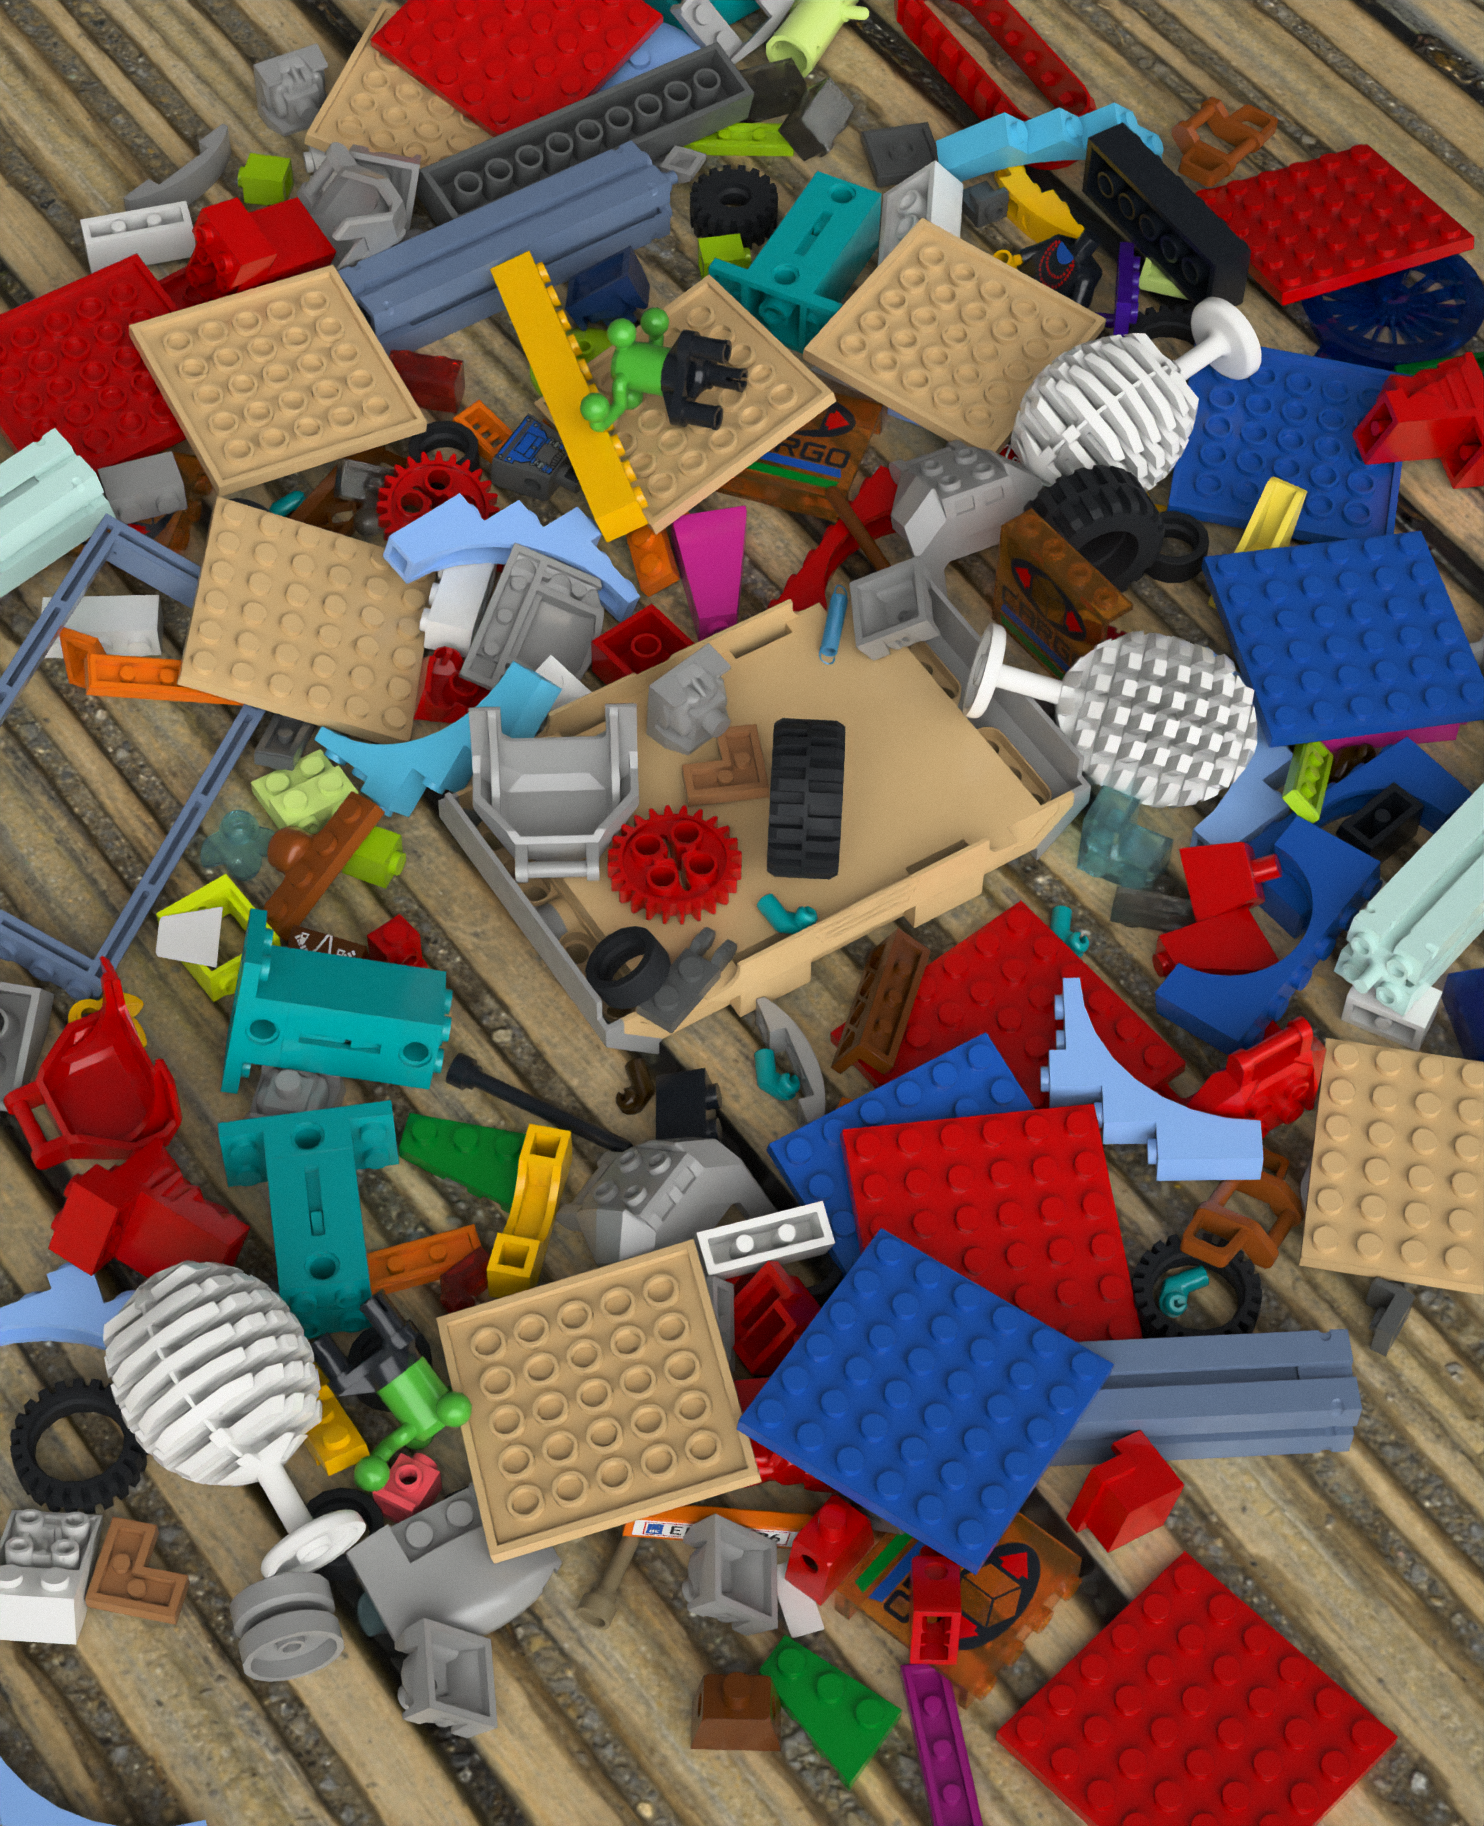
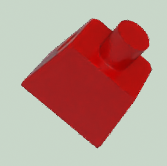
M1245 842L1179 849L1196 923L1246 906L1250 910L1264 903L1265 895L1262 882L1282 877V868L1276 853L1256 859L1252 846Z
M832 1495L793 1540L785 1580L821 1606L874 1545L871 1521L837 1495ZM817 1564L818 1570L810 1568L809 1565Z
M925 1545L920 1549L919 1556L913 1557L911 1561L909 1664L957 1665L962 1614L960 1565ZM927 1616L942 1617L939 1622L931 1623L927 1621Z

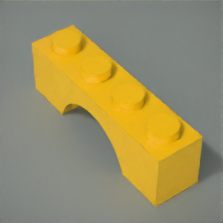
M529 1123L519 1157L517 1182L510 1214L503 1232H497L487 1267L490 1297L502 1298L537 1287L573 1159L571 1131Z

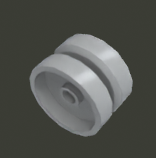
M293 1572L262 1579L247 1586L238 1593L229 1606L235 1634L241 1639L238 1647L244 1673L254 1680L267 1682L285 1681L309 1675L328 1666L340 1656L345 1648L338 1618L333 1615L335 1606L329 1581L320 1574Z

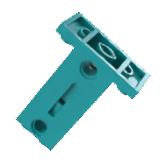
M817 171L748 269L715 258L709 265L708 275L712 276L786 348L803 354L804 348L844 305L840 302L879 246L882 193Z
M250 908L227 1032L220 1092L238 1094L240 1078H249L251 1064L430 1089L433 1073L440 1074L442 1070L444 1049L439 1048V1046H442L443 1041L448 1042L451 1030L452 1017L444 1016L450 1013L453 990L446 989V971L272 945L274 929L266 928L267 911Z
M391 1100L218 1123L219 1140L228 1187L240 1185L253 1186L257 1183L268 1182L280 1297L290 1308V1312L295 1314L304 1329V1337L311 1339L326 1332L336 1333L344 1331L354 1333L364 1328L372 1327L366 1316L359 1311L360 1305L372 1296L357 1170L366 1168L380 1169L385 1166L399 1164Z

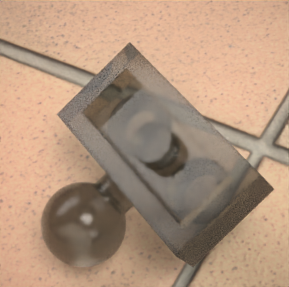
M343 458L337 462L334 497L363 503V508L354 516V528L364 537L376 536L382 530L377 525L378 517L381 514L376 513L377 502L381 501L378 499L379 488H386L384 486L385 476L394 477V469ZM408 505L402 508L406 511L408 510Z
M1155 873L1146 878L1142 891L1117 886L1110 921L1121 923L1131 928L1142 927L1168 933L1192 925L1195 915L1191 900L1173 897L1175 891L1173 881L1165 874Z

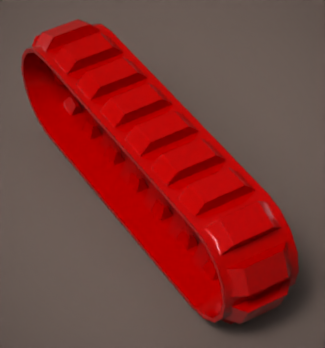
M894 0L896 20L902 26L904 33L981 121L1004 112L1024 122L1032 119L1017 108L923 2L927 0ZM949 0L960 4L976 18L1056 109L1060 107L1078 117L1097 110L1094 98L1090 96L1085 85L1008 0ZM1078 160L1027 164L1026 166L1039 170H1057L1066 168Z

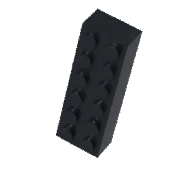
M1123 122L1088 137L1082 192L1195 307L1208 297L1222 298L1234 306L1242 304L1251 257V249L1248 244L1240 239L1227 226L1226 222L1219 218L1205 204L1204 200L1197 196L1180 176L1175 175L1163 163L1160 156L1154 154L1142 142L1141 138L1133 133Z

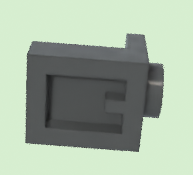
M987 181L963 189L962 211L977 228L997 222L1007 217L1009 191L1005 187L994 190Z
M1375 1277L1371 1283L1366 1304L1377 1310L1369 1326V1330L1375 1332L1370 1349L1386 1357L1409 1317L1415 1295L1407 1292L1400 1284L1385 1281L1379 1277Z

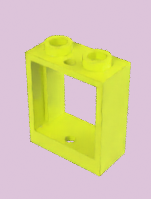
M224 874L156 913L159 925V921L163 916L223 907L222 918L231 913L246 931L250 908H255L228 875ZM266 922V928L272 929ZM273 932L272 945L281 946L280 937ZM242 954L213 971L205 965L181 961L213 1002L225 995L235 993Z

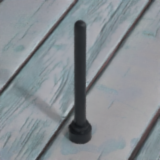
M459 1053L449 1067L446 1083L460 1090L465 1088L473 1090L476 1087L612 1152H624L633 1147V1144L627 1139L482 1072L483 1069L477 1065V1060L463 1053Z

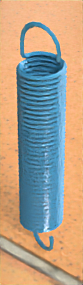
M836 585L831 596L819 651L820 660L828 665L834 663L835 657H833L831 663H827L822 660L821 653L829 657L837 654L848 604L847 591L841 585ZM838 586L844 589L846 596L839 593L835 594Z

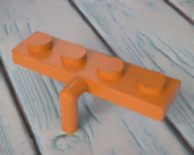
M645 525L625 534L640 589L646 596L651 597L680 580L666 528L656 535Z

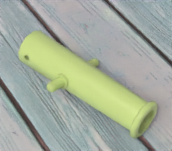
M795 0L788 11L790 15L766 43V56L772 67L782 75L793 79L805 78L813 70L843 23L848 22L850 19L866 20L869 17V10L863 6H856L859 0Z

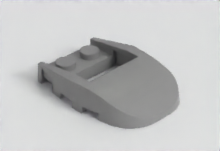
M682 0L680 4H673L669 10L697 45L703 48L718 41L735 65L769 39L795 0H755L768 18L750 39L744 43L709 0Z

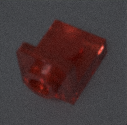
M481 1246L440 1275L442 1293L440 1301L449 1314L475 1306V1300L472 1296L480 1295L488 1287L487 1267L490 1255Z

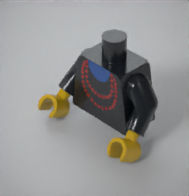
M1084 229L1077 239L1057 234L1042 242L1018 250V254L1014 256L1008 250H999L993 255V257L1017 269L1018 265L1022 264L1023 267L1020 272L1086 308L1090 307L1095 287L1102 277V269L1092 256L1101 244V239L1088 229Z

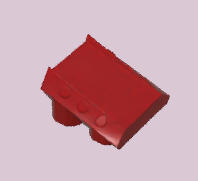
M446 646L439 647L432 656H427L422 660L413 719L453 724L469 712V708L476 707L491 690L458 677L464 664L462 656L456 649Z

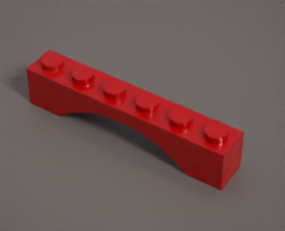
M882 465L879 466L872 477L867 476L864 479L856 498L853 501H848L873 540L896 533L892 529L891 512L898 485L893 481L889 468ZM841 519L835 525L831 524L827 527L820 545L816 550L811 549L808 552L803 567L797 575L793 573L788 578L784 592L778 599L774 598L771 600L767 609L791 599L793 611L799 612L817 603H820L827 611L825 593L829 581L836 569L846 558L860 548Z

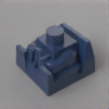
M631 245L569 278L565 309L582 331L587 330L588 321L595 324L602 320L608 326L617 318H625L634 323L637 320L634 311L637 308H648L650 284Z

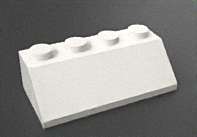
M936 160L883 194L878 266L921 218L960 238L963 183Z

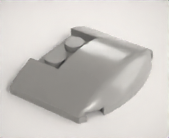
M514 543L458 677L492 690L513 661L536 671L552 655L580 681L592 661L591 641L599 637L602 632L604 607H601L597 591L602 589L601 580Z
M473 1481L469 1483L468 1488L391 1527L387 1524L346 1552L349 1563L394 1643L406 1628L422 1618L485 1636L509 1623L532 1605L542 1594V1589L553 1571L557 1574L562 1564L553 1546L494 1564L489 1554Z

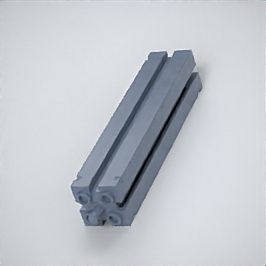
M631 140L619 145L620 147L617 150H608L361 260L354 267L348 266L337 272L389 359L392 360L394 357L400 358L505 310L506 306L490 269L516 256L530 251L535 263L537 264L542 261L549 274L551 282L545 284L546 287L551 285L555 287L630 245L634 251L651 243L654 238L660 239L669 235L670 218L672 217V209L669 204L670 192L672 191V185L678 183L677 174L674 170L666 173L661 172L652 164L650 156L645 151H641Z
M1331 1329L1327 1333L1311 1330L1077 1342L1110 1361L1114 1366L1110 1376L1049 1467L1102 1464L1116 1457L1115 1453L1111 1450L1114 1442L1139 1430L1144 1433L1165 1461L1320 1453V1451L1325 1449L1331 1452L1349 1451L1354 1436L1353 1426L1358 1424L1362 1405L1357 1377H1353L1352 1373L1353 1355L1348 1329Z

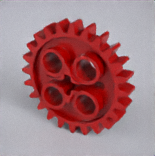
M437 451L435 460H429L427 454L422 452L420 463H416L410 456L407 457L406 469L396 464L393 472L394 477L386 475L384 479V486L386 488H379L378 499L381 501L377 502L376 513L381 515L378 517L377 525L378 527L386 528L383 534L384 541H387L391 534L431 511V508L438 507L459 493L469 504H473L478 509L484 521L500 511V508L494 506L497 503L498 495L496 493H489L492 481L480 482L483 470L480 468L471 473L469 471L470 460H466L460 466L456 464L457 458L454 453L448 461H443L441 451ZM438 482L445 485L446 488L437 490L429 484ZM412 505L417 507L419 511L409 513L402 507Z
M666 805L664 815H658L652 808L649 809V819L647 820L634 815V827L623 824L621 826V836H613V848L608 849L607 875L608 878H611V890L619 891V902L622 904L631 901V912L633 914L643 908L646 909V920L648 921L656 913L661 914L662 923L665 925L671 916H676L680 925H684L685 916L691 914L695 920L701 921V910L703 909L713 915L716 914V902L727 905L729 903V893L737 892V880H741L742 851L738 850L737 837L730 838V827L727 825L718 828L717 816H713L707 821L703 820L702 809H699L693 816L688 815L686 805L681 807L679 814H673L671 807ZM662 838L666 839L670 847L671 858H668V847L666 843H664ZM678 871H681V880H682V883H683V885H685V887H686V889H687L688 891H686V890H684V889L682 888L681 883H680V881H679V872H678Z

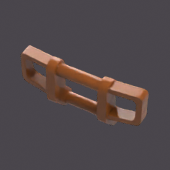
M1213 96L1209 97L1201 104L1200 110L1186 121L1178 122L1171 130L1172 137L1183 154L1178 172L1206 187L1214 186L1234 172L1236 164L1249 153H1255L1263 147L1264 143L1275 134L1278 118L1252 105H1244L1229 116L1221 100ZM1248 121L1263 129L1259 132L1242 122ZM1207 122L1215 136L1236 147L1226 154L1200 141L1196 130Z
M1263 1148L1262 1166L1276 1172V1176L1262 1171L1261 1180H1221L1209 1199L1200 1203L1194 1211L1193 1219L1183 1233L1180 1250L1215 1267L1223 1268L1242 1248L1253 1264L1264 1269L1272 1267L1279 1256L1278 1248L1291 1228L1298 1226L1305 1217L1301 1201L1286 1181H1284L1290 1161L1281 1155ZM1235 1190L1270 1204V1208L1277 1216V1220L1267 1234L1255 1220L1224 1208ZM1200 1228L1230 1242L1225 1247H1216L1195 1236Z

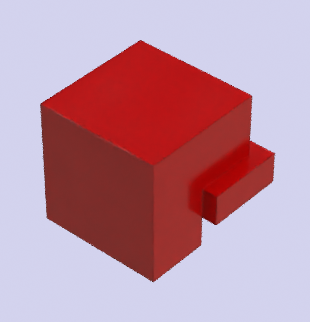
M768 1261L734 1298L735 1345L732 1348L753 1375H772L792 1349L793 1335L803 1334L821 1310V1307L798 1276L788 1275L778 1261Z
M1141 1430L1114 1442L1111 1450L1115 1453L1116 1457L1091 1468L1066 1518L1076 1533L1089 1528L1107 1553L1163 1526L1185 1486Z

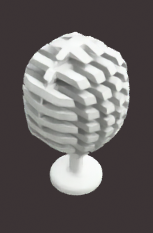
M1208 297L1196 305L1191 315V330L1197 346L1175 361L1165 357L1145 333L1125 334V337H1122L1121 334L1106 336L1073 347L1067 353L1064 352L1052 361L1053 364H1048L1043 368L1027 389L1020 404L1021 410H1018L1015 417L1011 436V449L1018 456L1021 465L1041 480L1043 487H1050L1056 483L1055 479L1064 474L1066 476L1074 474L1076 469L1083 467L1092 469L1093 465H1105L1108 467H1119L1131 472L1137 477L1146 492L1149 491L1173 469L1179 457L1182 456L1189 441L1188 437H1190L1193 430L1199 398L1187 385L1186 380L1208 364L1220 374L1234 380L1246 379L1259 369L1261 364V348L1251 324L1228 301L1219 297Z
M990 623L984 631L970 670L964 696L963 715L974 719L982 716L990 703L995 687L1053 703L1056 725L1084 756L1082 776L1091 786L1099 784L1100 790L1115 797L1119 796L1130 803L1149 805L1155 808L1168 806L1170 809L1195 805L1198 800H1201V802L1218 795L1221 789L1228 788L1229 784H1233L1246 769L1255 753L1257 745V720L1254 705L1251 706L1254 690L1246 687L1238 675L1234 676L1232 672L1236 671L1234 662L1225 654L1214 657L1213 650L1198 644H1192L1183 638L1165 636L1160 633L1144 635V630L1122 635L1113 641L1109 639L1096 645L1094 650L1088 652L1083 658L1081 656L1076 660L1061 681L1003 664L1006 648V631L1004 627L999 624Z
M186 1260L153 1274L141 1283L119 1311V1314L104 1324L105 1365L108 1378L112 1377L113 1384L110 1386L115 1403L121 1409L122 1419L131 1433L135 1434L136 1441L148 1454L153 1455L157 1463L168 1471L177 1473L182 1478L200 1484L232 1485L230 1487H241L256 1482L260 1483L288 1532V1535L272 1547L261 1563V1573L264 1579L283 1573H313L353 1546L365 1532L366 1524L358 1512L350 1509L333 1511L313 1519L283 1467L308 1437L305 1433L322 1421L321 1399L317 1401L319 1397L318 1391L321 1390L318 1368L315 1370V1365L312 1364L314 1362V1353L310 1342L304 1337V1329L295 1314L290 1312L287 1303L277 1293L273 1292L267 1287L266 1283L253 1275L248 1276L239 1268L216 1262L198 1263Z

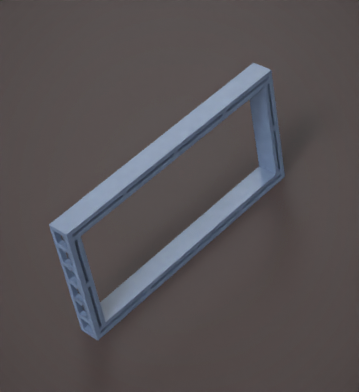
M106 513L0 678V727L106 561L191 609L201 567ZM246 704L243 705L94 960L0 909V959L13 961L28 969L35 978L41 981H50L63 988L75 1000L94 999L98 1001L102 994L101 977L103 975L99 957H106L110 960L114 969H117L267 710Z

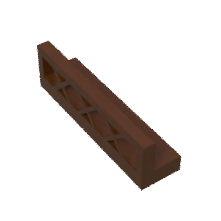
M385 445L344 457L289 518L351 537L376 509L377 502L381 501L378 499L379 488H386L384 486L385 476L394 477V470L388 474L375 476L374 471L383 462L392 467L397 464L406 469L407 459L387 451ZM374 488V493L370 497L354 499L353 494L358 489ZM352 511L353 513L349 521L332 522V518L336 513Z
M899 928L869 953L831 1068L839 1074H842L859 1059L883 1075L894 1066L931 951Z

